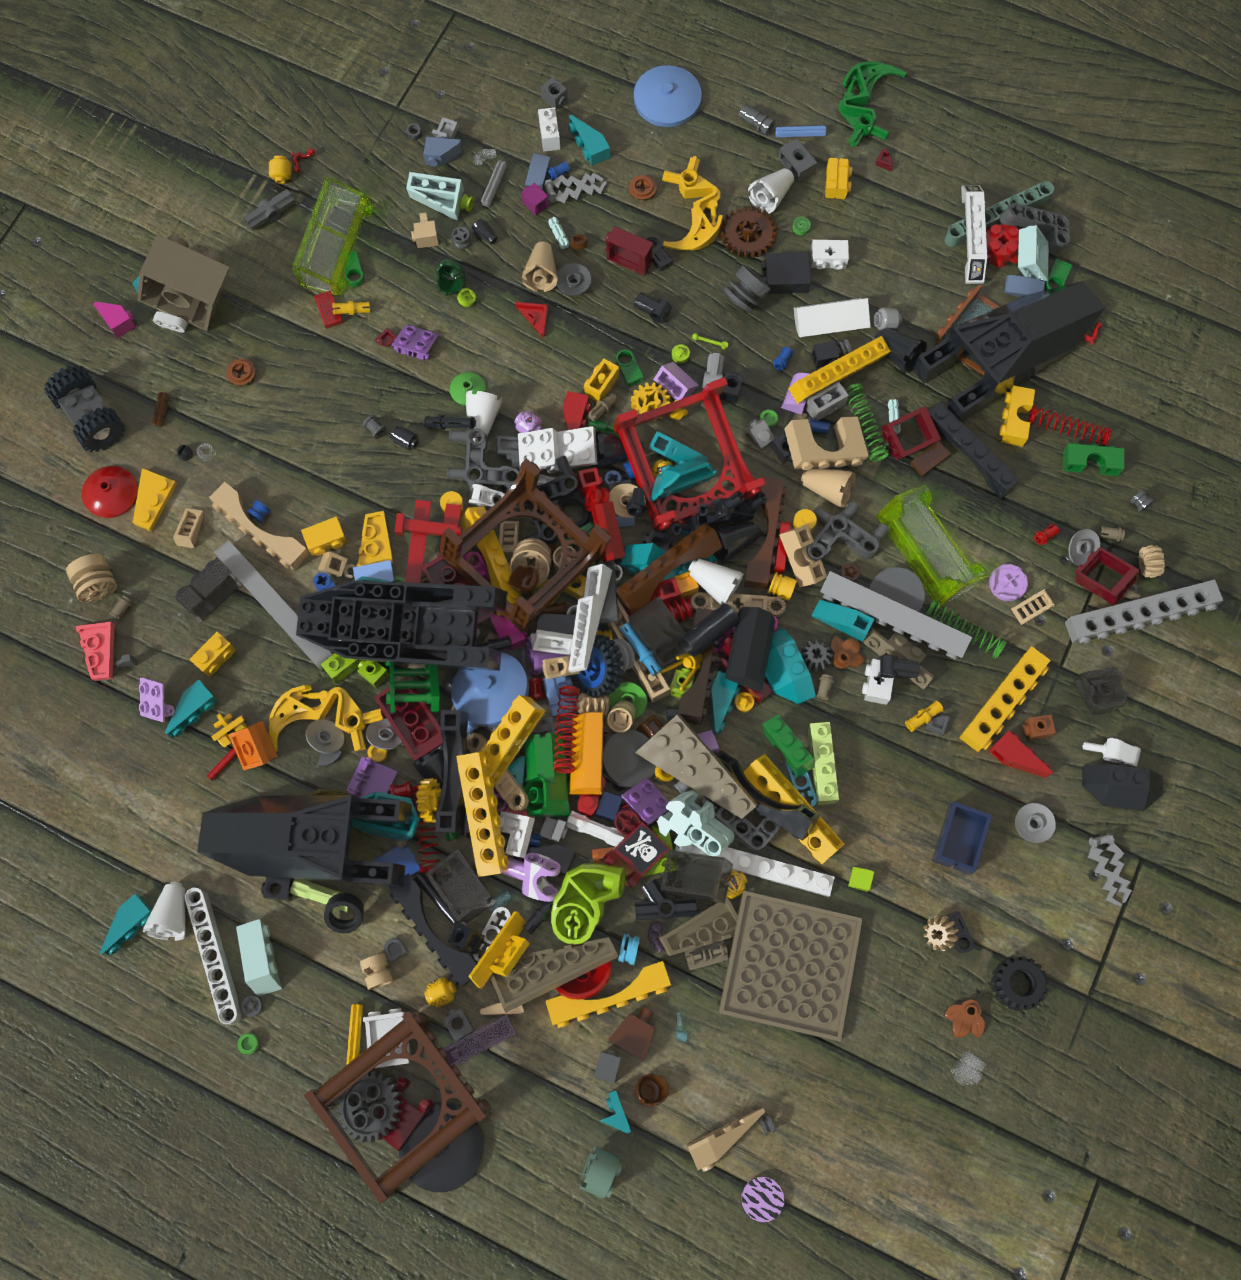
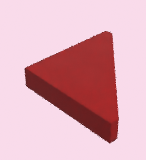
M516 302V308L542 337H545L548 305Z

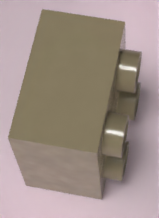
M157 234L140 270L137 301L164 313L180 317L189 324L207 331L223 296L229 266L224 265L223 258L213 252L204 251L203 254L189 249V244L178 236L168 235L165 238Z

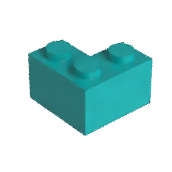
M654 543L627 545L621 566L626 568L628 573L636 575L666 553V551Z

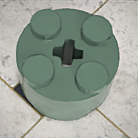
M595 1146L593 1148L595 1154L590 1153L581 1176L585 1177L584 1183L579 1182V1189L602 1199L605 1196L610 1198L614 1189V1185H612L614 1176H619L622 1164L620 1163L619 1156Z

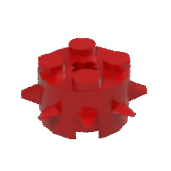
M995 224L991 229L986 228L987 260L990 261L989 264L997 267L1006 266L1009 262L1017 264L1019 229L1015 226Z

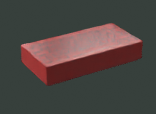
M331 290L314 296L326 329L343 323L340 314L333 315V310L337 308H332V303H335Z

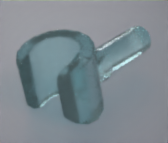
M677 1012L675 1038L679 1042L686 1043L688 1031L682 1030V1012Z

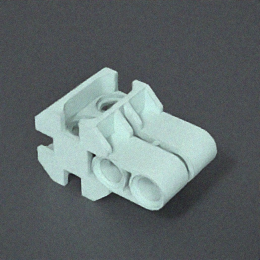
M694 790L682 792L667 804L666 809L669 812L663 816L661 815L658 819L660 833L667 836L670 829L679 834L674 841L678 846H687L693 843L710 856L719 855L734 841L733 831L714 818L715 811L712 803L707 800L703 807H700L695 803L699 795Z

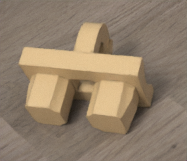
M571 655L542 660L546 679L579 674L580 671L572 673L569 671Z

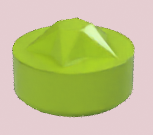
M463 288L460 290L457 299L462 306L471 307L476 301V295L471 289Z
M682 344L676 345L672 349V359L679 364L688 361L690 356L689 348Z

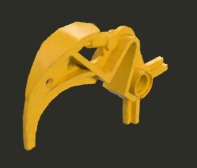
M696 156L690 157L687 169L681 174L664 171L662 181L679 184V191L684 199L703 198L693 203V208L691 209L692 227L687 236L677 242L664 241L663 247L677 250H699L713 243L720 233L723 215H719L717 223L715 219L716 209L718 208L717 202L720 199L721 193L716 186L698 175L697 170L700 159H697ZM705 208L711 210V223L703 213Z
M311 685L292 688L277 700L269 717V737L276 752L278 751V736L285 726L297 720L325 719L338 696L335 726L351 734L355 752L366 749L362 733L366 728V724L384 720L381 709L363 713L347 691L340 687H335L329 692L323 690L318 693L308 694L303 693L311 691ZM303 698L320 699L321 704L311 708L300 701ZM357 717L358 722L352 727L350 724L351 719Z

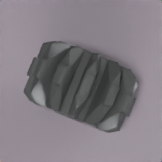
M815 639L814 645L811 641H808L807 646H802V653L800 654L805 664H808V670L813 667L816 673L818 668L824 671L826 669L825 665L830 666L831 662L829 659H832L833 654L829 653L830 647H824L825 641L820 645L819 641ZM815 653L819 655L817 659L813 657Z

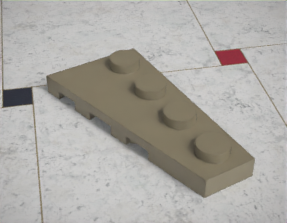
M725 897L662 935L659 939L668 956H672L734 937L738 915L728 897Z

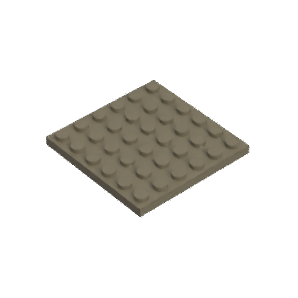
M743 891L718 1013L841 1042L863 918Z

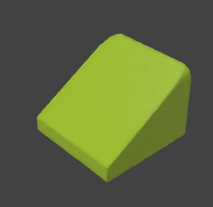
M853 867L848 887L865 892L870 891L874 871Z

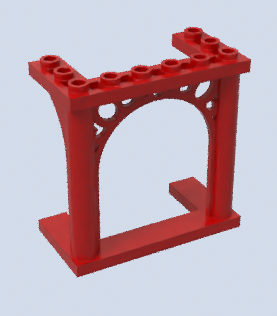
M725 377L707 383L700 393L638 415L636 409L617 415L613 428L615 434L619 433L638 486L644 490L645 505L652 520L650 523L651 529L661 532L668 529L673 523L683 524L685 519L693 517L698 513L700 504H710L716 499L728 498L736 491H741L743 493L742 497L745 499H751L758 492H761V488L765 485L763 477L760 479L754 478L746 467L719 398L727 386ZM703 403L723 456V469L718 482L711 490L701 496L682 498L669 495L662 504L660 502L662 499L651 502L650 496L655 479L635 427ZM730 470V475L733 474V477L726 476V472ZM723 481H730L734 485V489L727 491L721 484ZM716 490H720V492L725 495L718 494L717 496H715L714 492ZM699 498H703L704 502L700 503ZM670 500H674L677 504L675 511L668 512L666 505ZM681 503H687L688 507L684 506L680 511Z

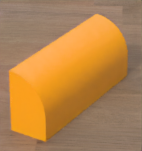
M603 712L578 714L577 718L572 719L578 722L577 725L572 726V728L578 731L572 733V736L577 737L576 740H572V743L577 746L571 748V751L576 752L575 755L571 756L576 762L571 763L575 766V771L570 773V794H602Z

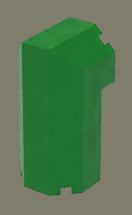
M545 733L546 736L541 737L540 734L531 735L524 743L527 773L525 782L527 784L522 786V789L529 798L528 806L524 810H527L529 812L527 814L533 817H567L570 815L567 773H560L553 769L554 762L557 760L554 755L557 753L555 747L558 744L555 740L558 736L556 733ZM560 738L557 742L562 744L565 743V740ZM558 746L557 750L565 751V747ZM559 753L556 757L562 759L566 758V755Z

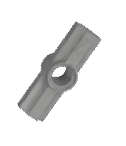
M720 353L709 354L703 388L707 383L723 377L724 356Z

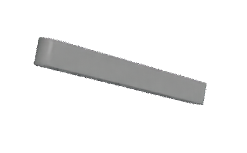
M227 540L214 553L310 660L322 670L321 663L333 654L329 650L296 636L298 621L296 613L236 547Z

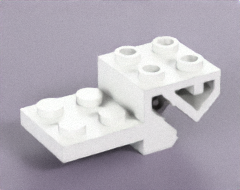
M593 426L560 432L550 428L518 434L520 466L527 458L530 462L536 463L540 471L546 469L548 473H557L560 470L556 459L561 456H566L570 468L598 464L596 432Z

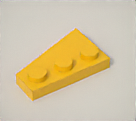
M142 468L132 523L152 532L177 483Z
M384 511L365 514L361 547L358 553L359 559L356 567L391 560L392 565H394Z

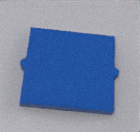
M408 845L404 846L403 849L397 846L375 859L376 862L396 863L406 866L405 875L409 873L413 876L420 871L419 865L415 860L416 855L412 854Z

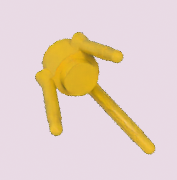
M688 653L681 654L676 657L680 661L664 668L660 673L668 672L682 664L688 669H693L681 685L680 690L682 691L695 673L701 669L700 664L703 661L701 654L697 657H693Z

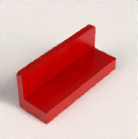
M613 502L590 506L594 525L598 524L601 528H605L611 537L602 558L603 562L625 557Z

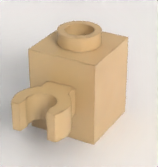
M420 213V223H413L414 231H411L413 242L416 241L418 248L438 246L435 221H428L427 213Z
M325 552L318 571L334 577H341L343 574L345 578H353L352 575L348 574L347 570L349 568L353 569L356 566L353 564L346 565L347 558L332 552Z

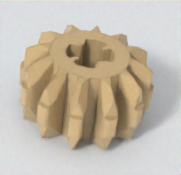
M1153 545L1142 547L1138 556L1141 574L1145 578L1161 576L1165 568L1162 549Z
M586 693L579 694V702L577 703V707H579L578 713L603 712V716L607 715L610 706L608 696L592 697L586 695Z
M940 915L935 916L934 919H928V924L923 927L927 931L923 937H928L929 939L927 944L933 943V950L940 948L941 951H945L947 948H952L955 945L954 942L958 940L955 933L959 929L953 928L955 922H949L947 916L942 918Z

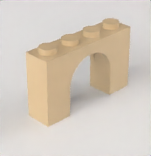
M858 416L841 417L834 425L839 449L836 452L826 451L817 445L808 419L791 420L784 430L794 468L809 470L817 467L825 469L832 466L841 468L846 465H852L853 467L862 465L869 456Z

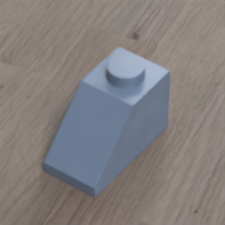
M426 137L423 153L426 165L433 167L444 166L462 153L461 140Z

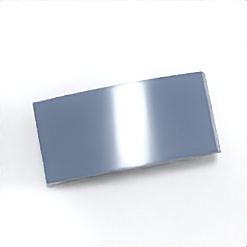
M533 153L525 182L526 187L535 182L541 189L543 188L550 157Z
M1007 275L1004 293L1021 297L1044 291L1045 281L1023 276Z

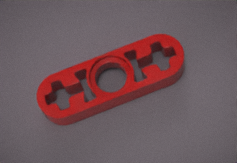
M781 521L779 534L790 530L791 522ZM780 535L778 537L774 573L784 574L787 553Z

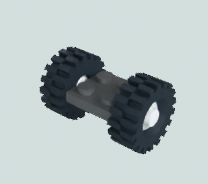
M74 365L73 368L71 366H67L66 369L61 368L59 369L60 372H54L52 374L53 377L47 379L48 382L45 383L46 388H44L45 393L57 409L60 408V410L65 412L74 426L75 430H73V433L84 450L89 452H99L100 449L105 450L107 446L111 447L112 443L118 442L119 437L124 435L122 433L125 432L124 423L112 408L106 406L96 391V383L83 366L78 367V365Z

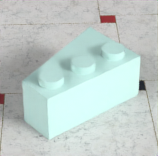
M409 172L406 189L410 198L458 221L460 202L464 192L461 179Z
M258 919L236 926L246 984L258 997L282 989L274 959V950L269 940L271 933L268 925H264Z

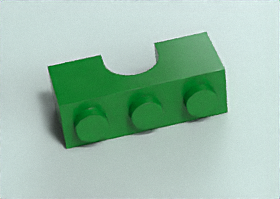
M1078 442L1068 443L1063 450V471L1081 473L1087 466V460H1092L1099 465L1100 475L1119 476L1124 470V448H1118L1117 446L1103 447L1098 444L1081 445Z
M779 714L762 724L763 734L774 748L778 747L786 759V764L797 778L814 768L813 757Z

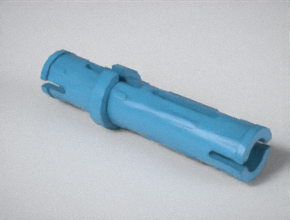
M630 622L624 624L625 628L622 626L620 628L621 632H623L639 655L640 662L646 665L652 676H656L659 674L657 671L661 672L663 669L653 657L654 653L649 651Z

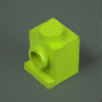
M362 660L358 664V673L376 689L390 675L376 661ZM372 667H374V670L372 672H368Z
M681 668L680 671L676 669L669 688V695L681 698V695L692 686L695 675L682 691L680 690L682 684L679 682L680 679L686 680L691 670Z

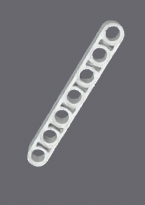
M191 888L185 894V901L218 1018L223 1024L234 1025L241 1020L242 1011L209 896L204 890ZM200 893V900L194 903L193 898L195 894ZM205 912L206 918L203 922H200L199 915ZM210 931L212 934L211 939L206 942L204 935ZM215 950L217 952V958L214 961H211L210 954L212 951ZM222 970L223 976L217 981L215 974L217 971ZM226 989L229 995L228 998L223 1001L221 999V993ZM230 1009H232L234 1011V1017L232 1020L229 1021L226 1015L227 1012Z

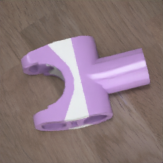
M538 853L526 854L524 862L508 857V870L503 872V874L523 881L522 893L524 895L541 901H554L558 890L547 881L546 877L557 876L560 873L561 867L558 862Z

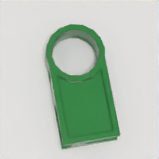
M357 252L341 254L340 257L348 285L354 288L361 286L364 283V275ZM353 274L361 275L357 281H350L349 277Z
M1056 259L1044 289H1052L1048 284L1049 282H1056L1060 287L1064 286L1072 264Z
M629 350L618 352L616 363L627 386L630 387L643 382V374L633 353ZM629 356L632 361L628 364H622L619 362V358Z

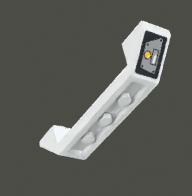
M962 185V203H965L968 259L965 266V283L983 284L987 262L984 191L980 185Z

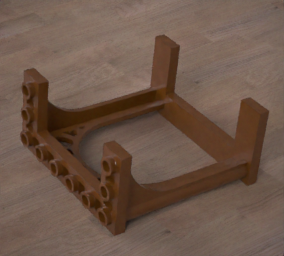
M527 458L521 463L517 480L506 494L460 536L450 528L443 532L440 555L472 586L493 587L462 557L495 527L505 520L514 517H530L544 522L556 533L563 552L562 563L557 573L528 601L520 596L513 606L507 600L506 611H499L523 634L529 629L531 621L594 562L597 564L602 560L611 540L609 532L598 524L591 530L590 535L585 530H581L571 517H567L557 504H553L548 499L546 493L539 491L536 486L541 471L536 463L530 462ZM528 500L534 505V509L531 512H527L524 508V503ZM519 504V509H520V511H519V512L514 511V509H517V507H518V506H516V505ZM537 509H539L540 512L543 513V515H539L537 513ZM564 535L570 538V540H566L564 538ZM576 544L580 551L570 552L567 546ZM567 557L572 558L571 562H568Z
M408 1011L405 1013L400 1023L318 1089L310 1090L304 1095L380 1204L398 1193L395 1190L473 1124L477 1121H484L492 1115L489 1111L492 1109L485 1098H475L472 1095L475 1092L468 1082L464 1084L459 1076L462 1073L455 1064L451 1066L447 1061L449 1056L442 1047L438 1049L434 1041L436 1038L427 1027L429 1024L423 1014L420 1015V1013ZM411 1039H416L418 1042V1050L414 1055H410L407 1051V1045ZM402 1043V1053L397 1054L395 1049L400 1048L398 1045ZM423 1047L425 1048L424 1054H428V1058L426 1060H423L420 1056V1054L423 1051ZM392 1059L413 1060L426 1067L433 1074L439 1085L442 1098L440 1116L432 1132L423 1141L377 1177L330 1110L336 1106L333 1102L336 1098L376 1066ZM437 1068L441 1070L439 1075L435 1074ZM451 1085L450 1089L457 1093L448 1094L445 1090L446 1086ZM450 1098H458L462 1102V1107L458 1110H452L448 1108L447 1101ZM446 1113L456 1115L453 1119L450 1117L448 1122L445 1121Z

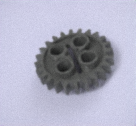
M370 1071L346 1090V1092L341 1094L342 1100H337V1103L341 1104V1108L336 1109V1112L342 1113L337 1120L344 1121L341 1127L343 1129L348 1128L346 1134H353V1140H358L359 1138L360 1142H366L367 1140L368 1142H374L375 1139L382 1140V1134L384 1136L390 1135L388 1129H396L393 1122L400 1121L396 1115L403 1112V1110L398 1108V1105H401L403 1101L398 1100L397 1097L402 1093L395 1092L398 1084L391 1085L393 1078L386 1079L385 1073L379 1075V1071H373L371 1074ZM375 1087L378 1088V1095L376 1097L373 1094ZM357 1095L360 1099L358 1105L355 1104V1098ZM384 1098L386 1099L385 1102H383V1103H381V1104H375V1105L370 1106L371 1103H378V1102H380L381 1100H383ZM369 1107L368 1110H361L354 1115V1111ZM383 1107L385 1113L381 1118L379 1112ZM363 1116H365L366 1118L364 1126H362L361 1124V1118Z

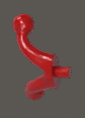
M313 148L308 150V154L300 152L297 154L291 153L293 156L292 161L295 164L293 167L295 173L300 171L298 159L309 158L314 155L315 150Z
M1098 322L1095 324L1092 336L1088 334L1083 336L1086 342L1090 341L1091 345L1094 344V339L1098 338V330L1102 328V323Z

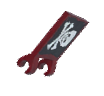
M641 821L614 849L605 854L604 861L607 865L611 866L620 856L635 870L626 877L627 884L630 887H634L640 878L670 848Z

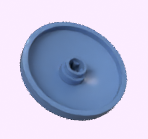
M663 65L652 68L638 79L634 88V104L637 112L647 122L656 126L676 127L682 125L697 114L701 105L702 91L698 80L689 71L681 67Z
M501 653L500 671L458 670L451 689L453 704L456 710L468 713L469 723L481 727L497 726L501 723L502 717L511 708L512 702L519 695L528 696V676L522 665L514 657Z

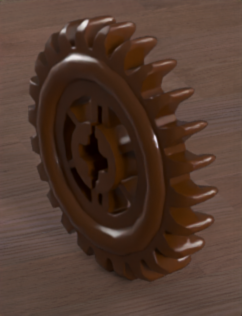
M744 205L743 211L737 207L736 213L731 210L730 216L726 214L725 220H722V226L720 227V237L723 238L722 243L727 244L726 249L732 248L731 253L738 252L737 256L744 254V258H747L748 255L754 258L755 254L761 256V252L767 253L768 249H772V244L776 243L778 233L776 232L777 225H775V219L770 221L772 215L769 214L765 217L766 210L760 213V207L756 211L753 210V205H751L749 211L746 205Z

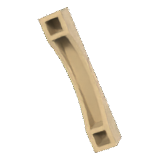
M226 482L209 497L213 502L211 506L217 512L221 513L223 511L228 521L232 524L236 522L240 525L238 528L245 535L249 533L253 536L252 540L257 545L261 546L263 544L267 548L266 552L273 558L275 556L280 558L279 562L288 569L290 567L295 571L310 556L308 550L293 537L272 535L256 527L246 515L243 499Z

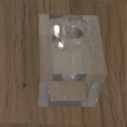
M964 1051L950 1072L955 1075L954 1079L961 1085H973V1083L977 1084L983 1076L981 1072L986 1064L971 1052Z

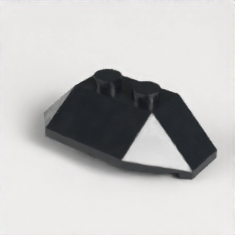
M1113 764L1084 765L1082 769V786L1103 806L1145 811L1162 796L1163 776L1150 769Z

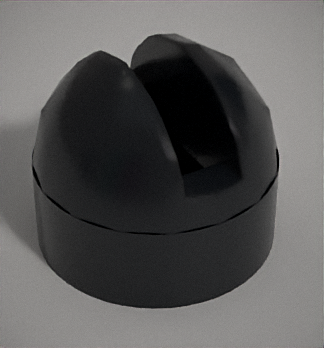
M183 444L177 448V455L181 460L187 461L192 458L193 451L189 446Z

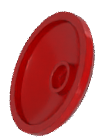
M105 466L95 470L88 476L82 488L84 505L92 514L101 518H115L123 515L134 505L138 494V484L135 477L127 469L120 466Z
M584 943L576 944V945H573L572 947H574V946H579V945H583ZM611 961L555 989L562 996L569 999L579 1000L592 997L599 993L608 983L612 973Z

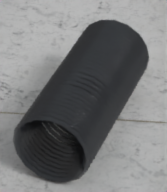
M723 603L694 626V628L680 637V642L688 654L697 657L726 634L727 631L739 623V617L731 606Z

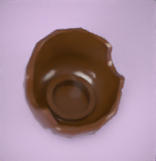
M523 565L517 566L509 577L510 586L519 593H529L539 583V572L531 565H528V567Z
M652 1073L640 1077L635 1085L636 1097L641 1104L648 1107H655L663 1103L669 1094V1085L665 1078Z

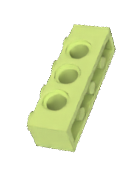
M830 722L810 723L808 738L810 754L814 761L812 773L814 790L817 797L816 805L836 804L839 801Z

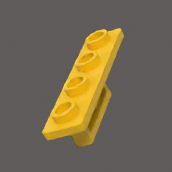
M514 911L470 973L469 978L478 988L482 989L492 973L507 977L530 943L525 938L518 937L524 929L522 926L526 923L519 912Z

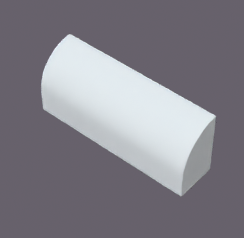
M868 298L794 307L795 325L799 337L870 328Z

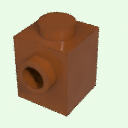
M1052 715L1030 717L1022 725V731L1024 736L1027 737V741L1051 738L1056 734Z

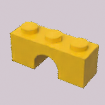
M1013 385L1010 392L1006 393L1005 403H1007V408H1004L1002 419L1005 420L1004 424L1001 425L999 435H1002L1001 443L1022 447L1026 443L1030 422L1020 420L1017 413H1029L1033 406L1034 389Z

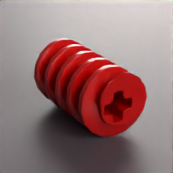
M688 596L687 602L682 597L679 603L673 600L672 606L669 602L665 603V609L662 605H658V611L651 607L654 620L662 629H664L665 622L669 626H671L672 620L679 624L680 617L685 622L686 615L693 619L694 612Z

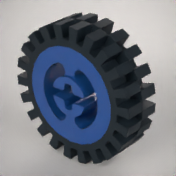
M595 636L587 670L580 671L579 674H575L576 676L572 678L574 682L578 681L576 684L577 688H582L581 692L586 693L588 696L596 697L613 693L620 686L618 682H622L623 678L619 675L624 674V670L620 669V666H624V661L620 662L619 658L623 656L622 653H617L620 648L618 645L614 646L615 641L610 640L608 636Z

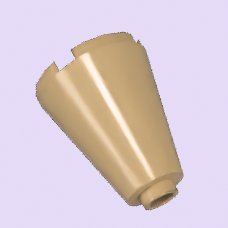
M538 242L534 246L522 273L523 284L528 289L538 292V289L548 292L557 285L558 277L551 245L547 242Z
M811 468L803 472L801 481L803 486L836 506L845 507L851 496L850 489L855 484V473L844 470Z

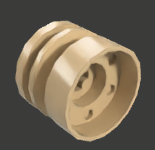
M528 538L522 540L514 548L509 567L510 573L519 565L525 567L531 565L539 572V583L537 586L542 584L549 575L552 561L551 549L540 539Z
M101 554L82 556L71 562L66 568L67 576L73 584V589L80 602L88 603L101 600L111 595L117 589V583L110 572L107 560Z

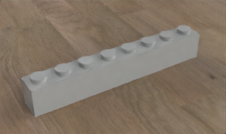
M831 571L820 591L824 594L823 598L831 602L836 599L841 602L840 606L853 607L867 616L870 615L876 618L875 622L882 626H886V624L894 626L893 631L902 635L904 632L911 634L910 639L919 643L922 640L929 643V648L938 652L941 648L947 651V656L955 660L958 657H963L972 639L971 636Z

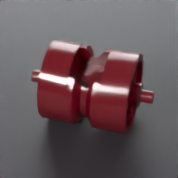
M626 802L621 806L615 817V827L620 833L628 835L643 819Z

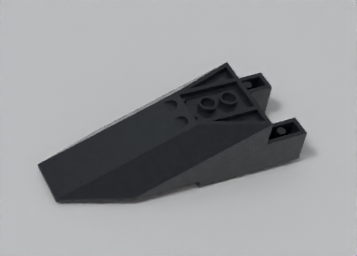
M1083 281L1032 293L952 327L946 340L918 356L913 371L924 384L955 365L959 355L965 350L968 351L985 374L982 380L953 397L947 407L963 422L1004 396L1007 392H1010L1013 385L1019 386L1023 384L1033 374L1073 350L1106 307Z
M351 581L301 596L296 636L346 659L472 671L473 669L500 671L502 651L486 647H475L479 610L506 611L508 592L497 587Z
M353 795L256 796L203 812L197 853L248 876L403 886L406 866L396 863L348 859L352 819L368 823L410 825L412 804L401 800L365 799Z

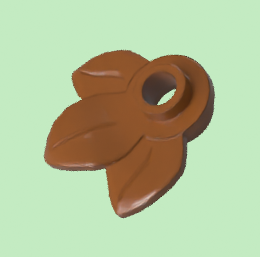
M838 635L833 637L830 648L834 653L833 664L837 668L858 667L864 662V656L858 653L860 650L858 639L849 638L843 641Z
M967 999L962 1004H953L946 1010L944 1016L949 1020H953L952 1029L955 1037H964L970 1031L976 1037H981L985 1029V1021L981 1017V1006L976 1000ZM969 1007H974L975 1011L973 1013L967 1012Z

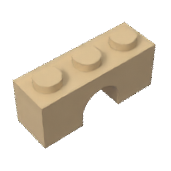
M807 524L779 534L799 587L816 584L827 578L822 561H814L807 555V545L814 542Z

